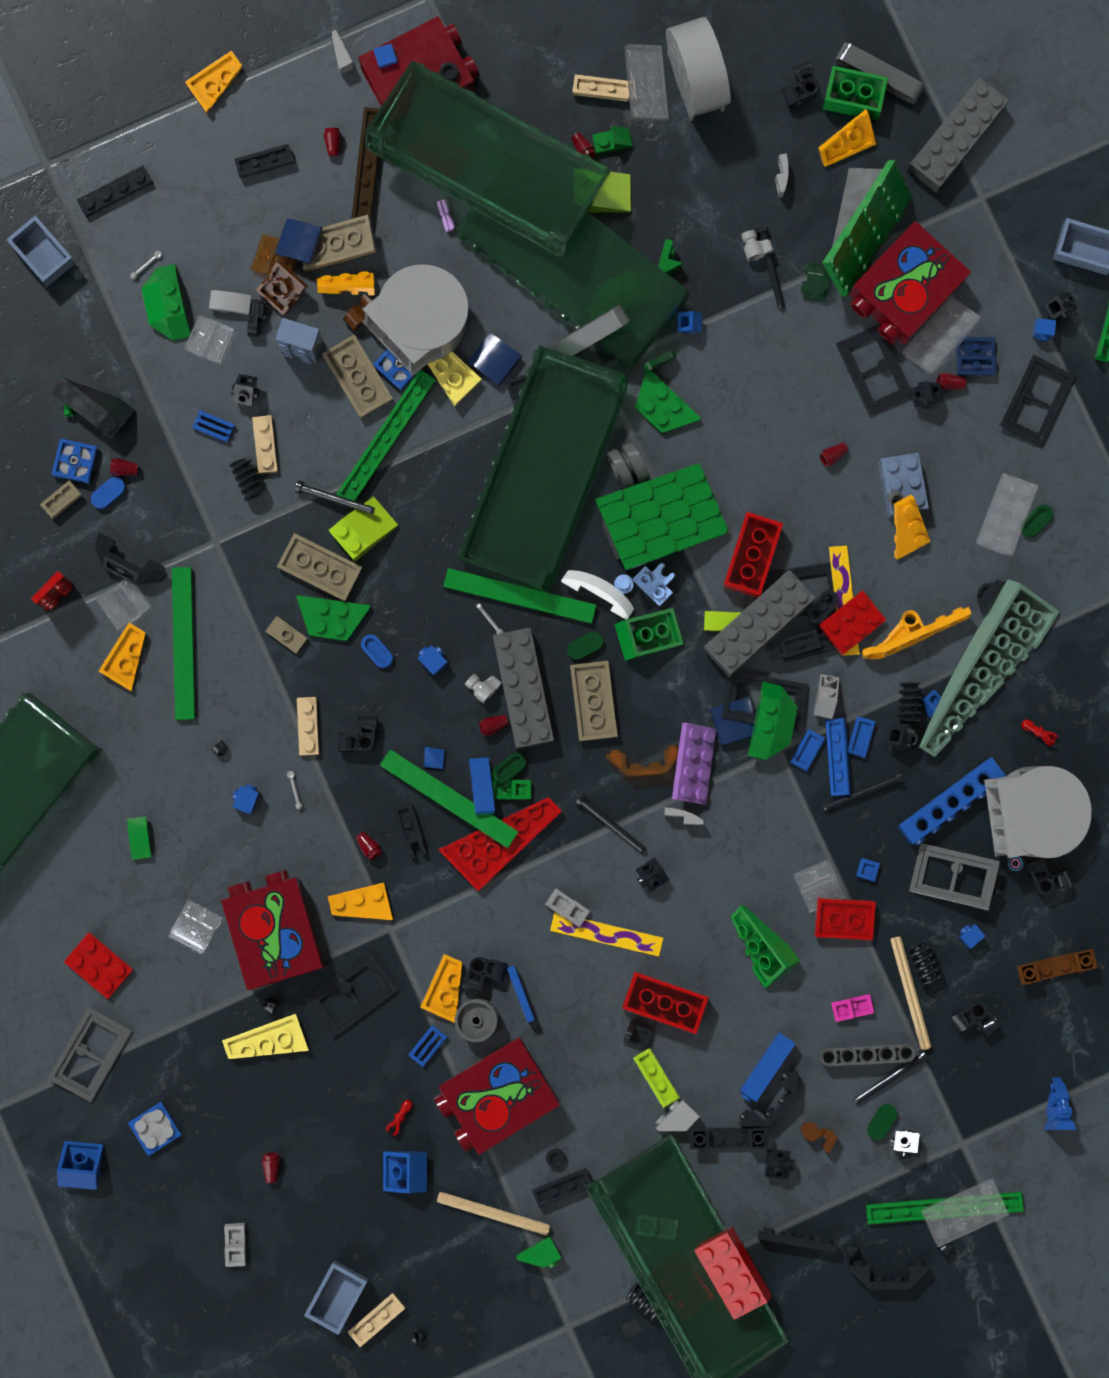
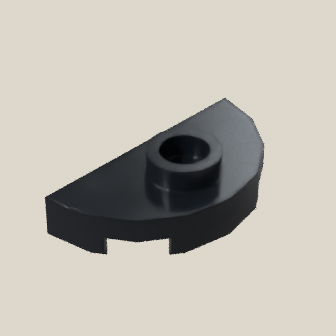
M996 580V582L989 584L985 583L979 588L977 603L981 610L986 613L988 612L1004 587L1005 581Z

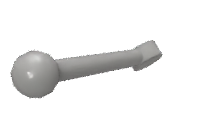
M156 251L147 263L136 272L131 273V279H137L144 269L156 259L162 257V253Z
M477 604L476 607L496 630V634L504 633L502 629L498 628L483 607Z
M289 771L287 777L291 781L294 792L295 807L297 810H301L303 804L300 803L294 781L295 774L293 771Z

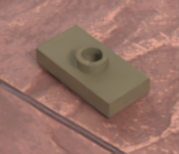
M69 480L40 505L54 520L83 495Z
M277 616L265 631L296 654L308 640L307 637Z

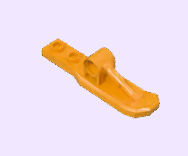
M960 607L952 611L953 614L947 617L942 615L936 618L934 623L924 626L915 611H906L898 625L888 634V637L878 646L863 649L862 656L864 659L871 660L888 657L969 619L972 613L969 607L965 609ZM910 617L915 621V623L911 625L907 624L905 622V619Z

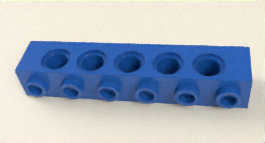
M992 757L988 758L897 826L910 845L914 843L919 845L927 839L925 835L930 831L934 834L942 828L940 824L945 820L950 822L957 817V811L960 809L965 811L973 805L971 801L976 797L978 799L986 795L985 785L979 782L980 775H985L987 780L1006 776ZM965 786H969L972 789L971 796H966L963 793ZM950 797L955 798L957 801L955 808H951L948 805ZM934 809L941 811L942 816L940 819L933 817L932 812ZM919 820H923L926 823L924 831L919 830L917 827Z

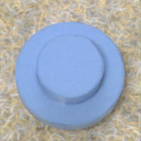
M620 575L615 579L614 586L622 594H626L632 590L633 580L628 575Z

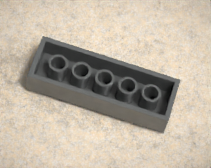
M979 77L913 159L907 170L937 193L1004 110L1009 100Z
M788 570L704 646V651L731 678L814 603L816 597Z
M525 628L493 635L516 750L554 742L531 629Z

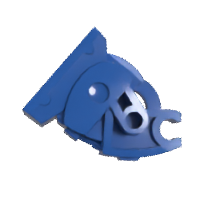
M1053 1077L1046 1107L1048 1121L1045 1124L1044 1130H1076L1074 1121L1071 1120L1072 1107H1069L1067 1088L1060 1077Z

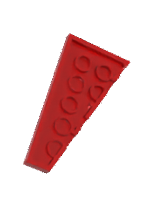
M548 797L502 819V822L519 832L509 848L504 847L478 830L438 850L479 891L562 811Z

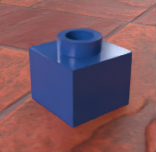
M695 311L678 313L677 332L684 334L702 332V313Z
M1037 318L1033 325L1032 338H1037L1038 341H1049V339H1052L1055 335L1056 320Z
M967 924L960 930L961 935L958 936L968 949L974 947L985 937L976 924L971 926Z

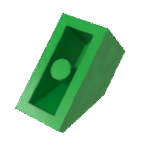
M548 1236L516 1254V1258L518 1261L545 1268L549 1266V1268H552L560 1263L561 1254L551 1236Z

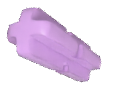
M447 200L438 201L437 205L446 232H451L455 230L452 215H450Z

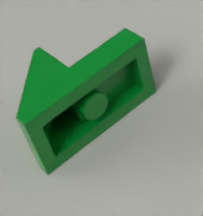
M611 126L610 131L592 135L596 155L633 147L629 128Z
M665 240L655 280H660L682 268L681 262L671 260L675 248L672 247V240Z

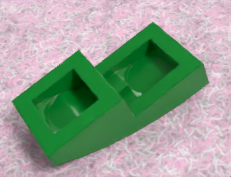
M491 780L494 800L531 799V780H509L505 784H497L494 780Z
M147 816L127 819L132 860L152 857Z

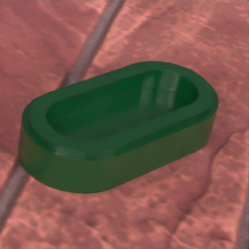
M673 350L668 351L642 365V368L647 373L671 361L676 357V354Z
M1048 505L1038 506L1021 523L1020 531L1022 535L1028 538L1036 536L1052 520L1053 510Z
M590 632L572 641L567 647L568 656L573 660H580L596 652L603 645V637L598 632Z
M512 753L493 769L492 779L497 784L507 783L525 768V757L521 753Z
M882 1104L867 1126V1134L870 1138L881 1140L886 1136L897 1118L896 1108L891 1104Z

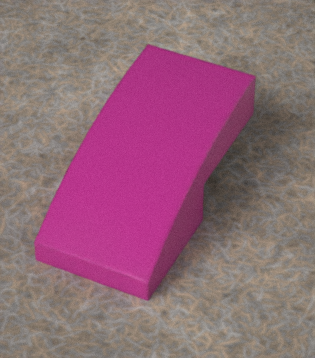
M871 994L831 1003L836 1022L875 1013Z

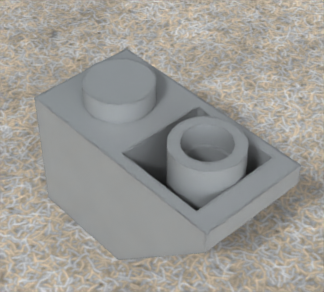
M820 675L813 715L829 719L833 718L838 698V677Z
M676 1100L669 1107L671 1111L666 1116L664 1114L661 1115L655 1122L657 1124L655 1128L658 1131H687L700 1116L683 1100L680 1102Z

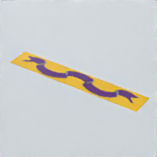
M847 546L829 547L833 588L839 597L836 611L853 598ZM858 643L841 656L859 655Z
M554 912L550 929L553 932L658 957L663 941L662 937L586 919L578 927Z

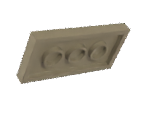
M364 215L322 227L323 230L312 263H303V269L307 272L376 253L370 216Z
M355 335L322 353L360 419L393 400Z
M295 533L277 565V568L345 602L363 567Z
M608 661L570 665L579 742L618 737Z

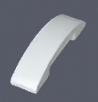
M568 570L561 582L576 591L582 586L613 604L610 611L626 620L634 610L629 600L617 588L595 575Z

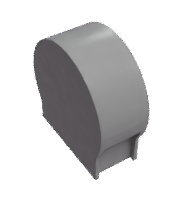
M701 17L667 28V54L690 121H693L694 116L721 108V111H724L725 105L730 104L731 101L729 80L718 41L707 18Z
M413 265L399 270L387 280L380 295L362 309L365 312V319L362 322L414 376L429 362L449 355L462 341L468 315L467 296L459 281L444 269L432 265Z
M1028 766L1017 769L1006 777L984 780L995 857L1007 855L1008 858L1017 856L1055 858L1071 852L1084 839L1091 822V803L1085 787L1072 773L1054 766Z

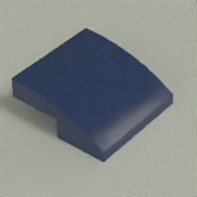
M287 218L275 254L280 257L311 264L323 228Z
M489 333L467 363L481 372L487 379L500 386L522 356L498 337Z
M956 337L957 375H995V337Z
M749 697L729 703L728 710L754 713ZM724 705L709 709L721 746L751 737L754 724L723 719Z

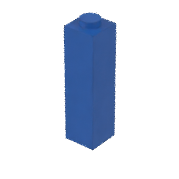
M779 1032L776 1034L740 1087L741 1097L749 1102L752 1099L757 1102L795 1046L793 1041Z

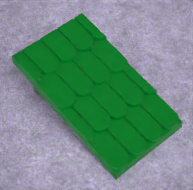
M888 160L883 169L849 168L833 246L822 262L841 297H848L852 287L861 278L863 272H867L881 244L885 243L896 222H899L912 198L895 160Z
M700 463L595 499L603 517L602 527L616 559H621L625 571L729 534L726 522Z

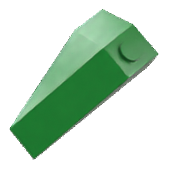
M741 905L730 916L739 938L743 939L747 948L745 950L746 955H750L753 962V972L765 989L789 973L800 962L790 946L744 905Z

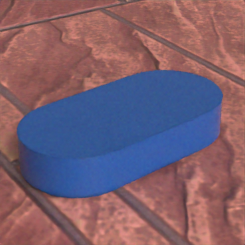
M118 477L110 478L91 495L92 504L98 509L107 508L124 493L125 483Z
M367 635L362 639L361 647L363 651L379 668L391 666L393 655L378 637Z

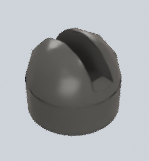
M891 490L887 495L888 502L894 506V503L902 500L904 495L898 490Z

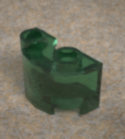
M806 263L804 274L807 275V279L802 281L800 291L804 293L803 299L825 303L831 277L823 264Z

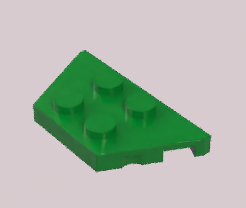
M652 371L645 373L635 409L661 434L701 420V417Z
M297 595L308 634L313 637L348 641L363 617L370 610V605Z

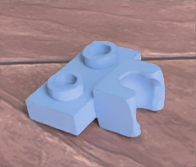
M663 562L653 572L645 566L632 579L659 606L673 593L667 585L676 577L674 573L669 574L667 577L663 576L662 570L665 568Z

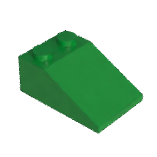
M673 608L627 619L615 624L625 661L684 645Z

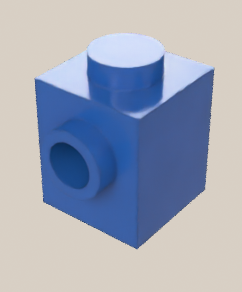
M432 645L429 648L425 646L418 653L420 655L418 660L434 677L448 664L443 658L444 652L438 646L436 648Z
M246 784V787L240 786V789H236L233 795V800H235L233 808L253 815L261 794L257 792V787Z

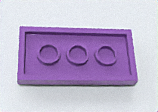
M682 723L672 799L706 805L716 729L691 723Z

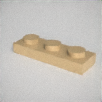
M575 75L572 95L628 102L631 81Z
M272 416L252 417L258 473H277L278 467Z
M297 698L299 755H319L317 698Z
M392 1293L354 1325L348 1333L358 1346L361 1347L406 1307Z

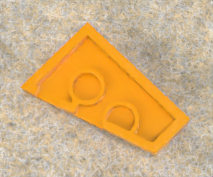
M230 51L185 81V83L208 114L243 67L234 53Z
M866 109L818 148L822 164L825 167L876 145L869 113Z
M363 271L358 274L350 275L344 273L332 277L324 275L321 278H317L318 293L341 294L344 291H349L352 295H359V292L362 291L368 292V295H375L374 273Z
M909 495L894 503V524L896 525V535H894L896 550H894V557L898 560L930 543V539L915 498Z
M128 623L99 669V672L132 691L145 632Z
M384 883L327 896L332 915L393 920Z
M443 954L420 1008L454 1023L458 1006L462 969L461 961Z

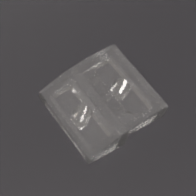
M199 315L184 350L202 356L206 360L222 364L236 330Z
M125 579L96 599L117 630H121L152 607L137 585Z
M828 859L793 874L809 912L816 910L817 897L836 899L845 897Z
M188 900L177 918L169 937L203 954L212 936L215 934L222 917Z

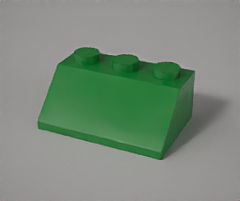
M832 66L823 109L852 116H858L866 109L870 119L878 121L888 77Z

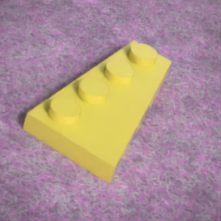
M453 352L442 359L427 364L454 406L481 382V378Z
M297 1014L223 1040L228 1059L309 1051Z

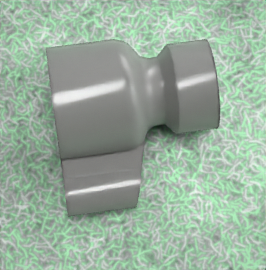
M755 230L746 231L741 235L743 242L746 243L744 251L748 261L758 260L764 257L765 254L774 251L771 240H756L757 234Z
M475 673L465 683L466 687L474 690V696L483 704L502 685V682L494 675L481 682Z

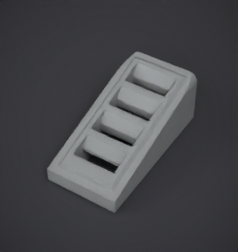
M336 30L332 31L340 73L344 74L354 69L353 61Z

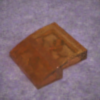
M262 234L251 270L269 276L275 263L281 261L293 271L296 260L276 255L275 252L280 239Z

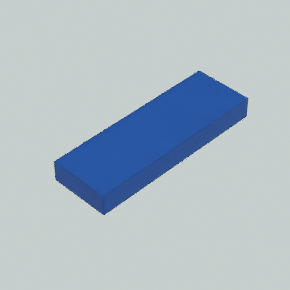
M489 758L469 759L475 815L494 813Z
M515 966L508 967L507 970L526 1021L528 1023L534 1021V1016Z

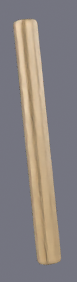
M894 937L891 939V944L920 1049L926 1050L931 1048V1043L901 937Z
M440 1192L437 1198L438 1203L543 1235H548L550 1225L443 1192Z

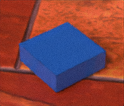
M392 44L373 49L379 69L397 63Z
M861 858L856 877L875 882L880 863Z

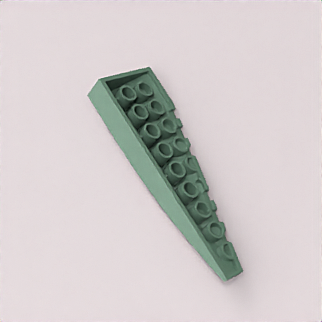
M1007 580L956 667L919 747L935 757L951 740V736L963 727L962 724L969 717L972 718L976 713L975 710L980 705H984L1004 683V679L1015 672V667L1029 657V652L1040 645L1060 611L1021 583Z

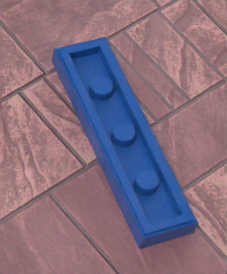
M846 718L827 719L826 734L831 796L851 795Z

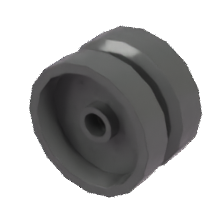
M630 441L622 445V454L617 449L607 453L612 471L623 489L634 486V478L640 483L649 479L646 466L633 442Z
M481 998L471 999L463 1003L457 1010L454 1018L455 1028L459 1035L471 1042H482L496 1032L499 1025V1013L496 1007L488 1000ZM474 1017H478L480 1019L479 1024L473 1023Z

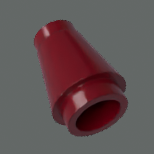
M325 128L323 137L328 156H338L342 133L339 128Z
M576 133L572 136L571 140L579 159H582L584 162L591 160L596 154L595 147L581 133Z
M943 372L938 374L936 383L941 384L942 391L960 390L965 388L966 379Z
M842 442L823 449L819 457L826 467L833 466L849 450L847 445Z
M116 457V459H111L110 474H114V476L137 475L138 464Z
M505 714L483 718L479 722L483 736H491L509 725Z
M365 831L356 836L355 839L365 858L372 861L382 853L381 846L366 834Z
M265 1153L261 1159L265 1182H277L281 1158H279L278 1153Z

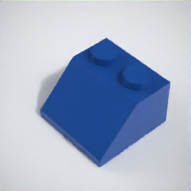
M64 1141L57 1168L58 1186L97 1190L101 1175L103 1144Z
M383 1152V1191L399 1193L427 1192V1152Z

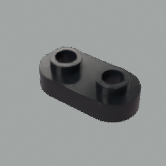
M833 590L824 591L808 609L807 619L813 624L822 623L839 602L837 593ZM830 597L832 603H826L825 598ZM813 612H818L820 614L819 618L813 617Z

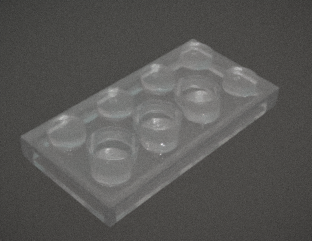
M625 45L631 119L666 121L669 117L662 47L659 45Z
M951 296L902 351L903 355L932 376L981 321V317Z
M1002 473L976 545L1012 557L1039 485Z
M993 1178L921 1210L937 1247L1009 1215Z

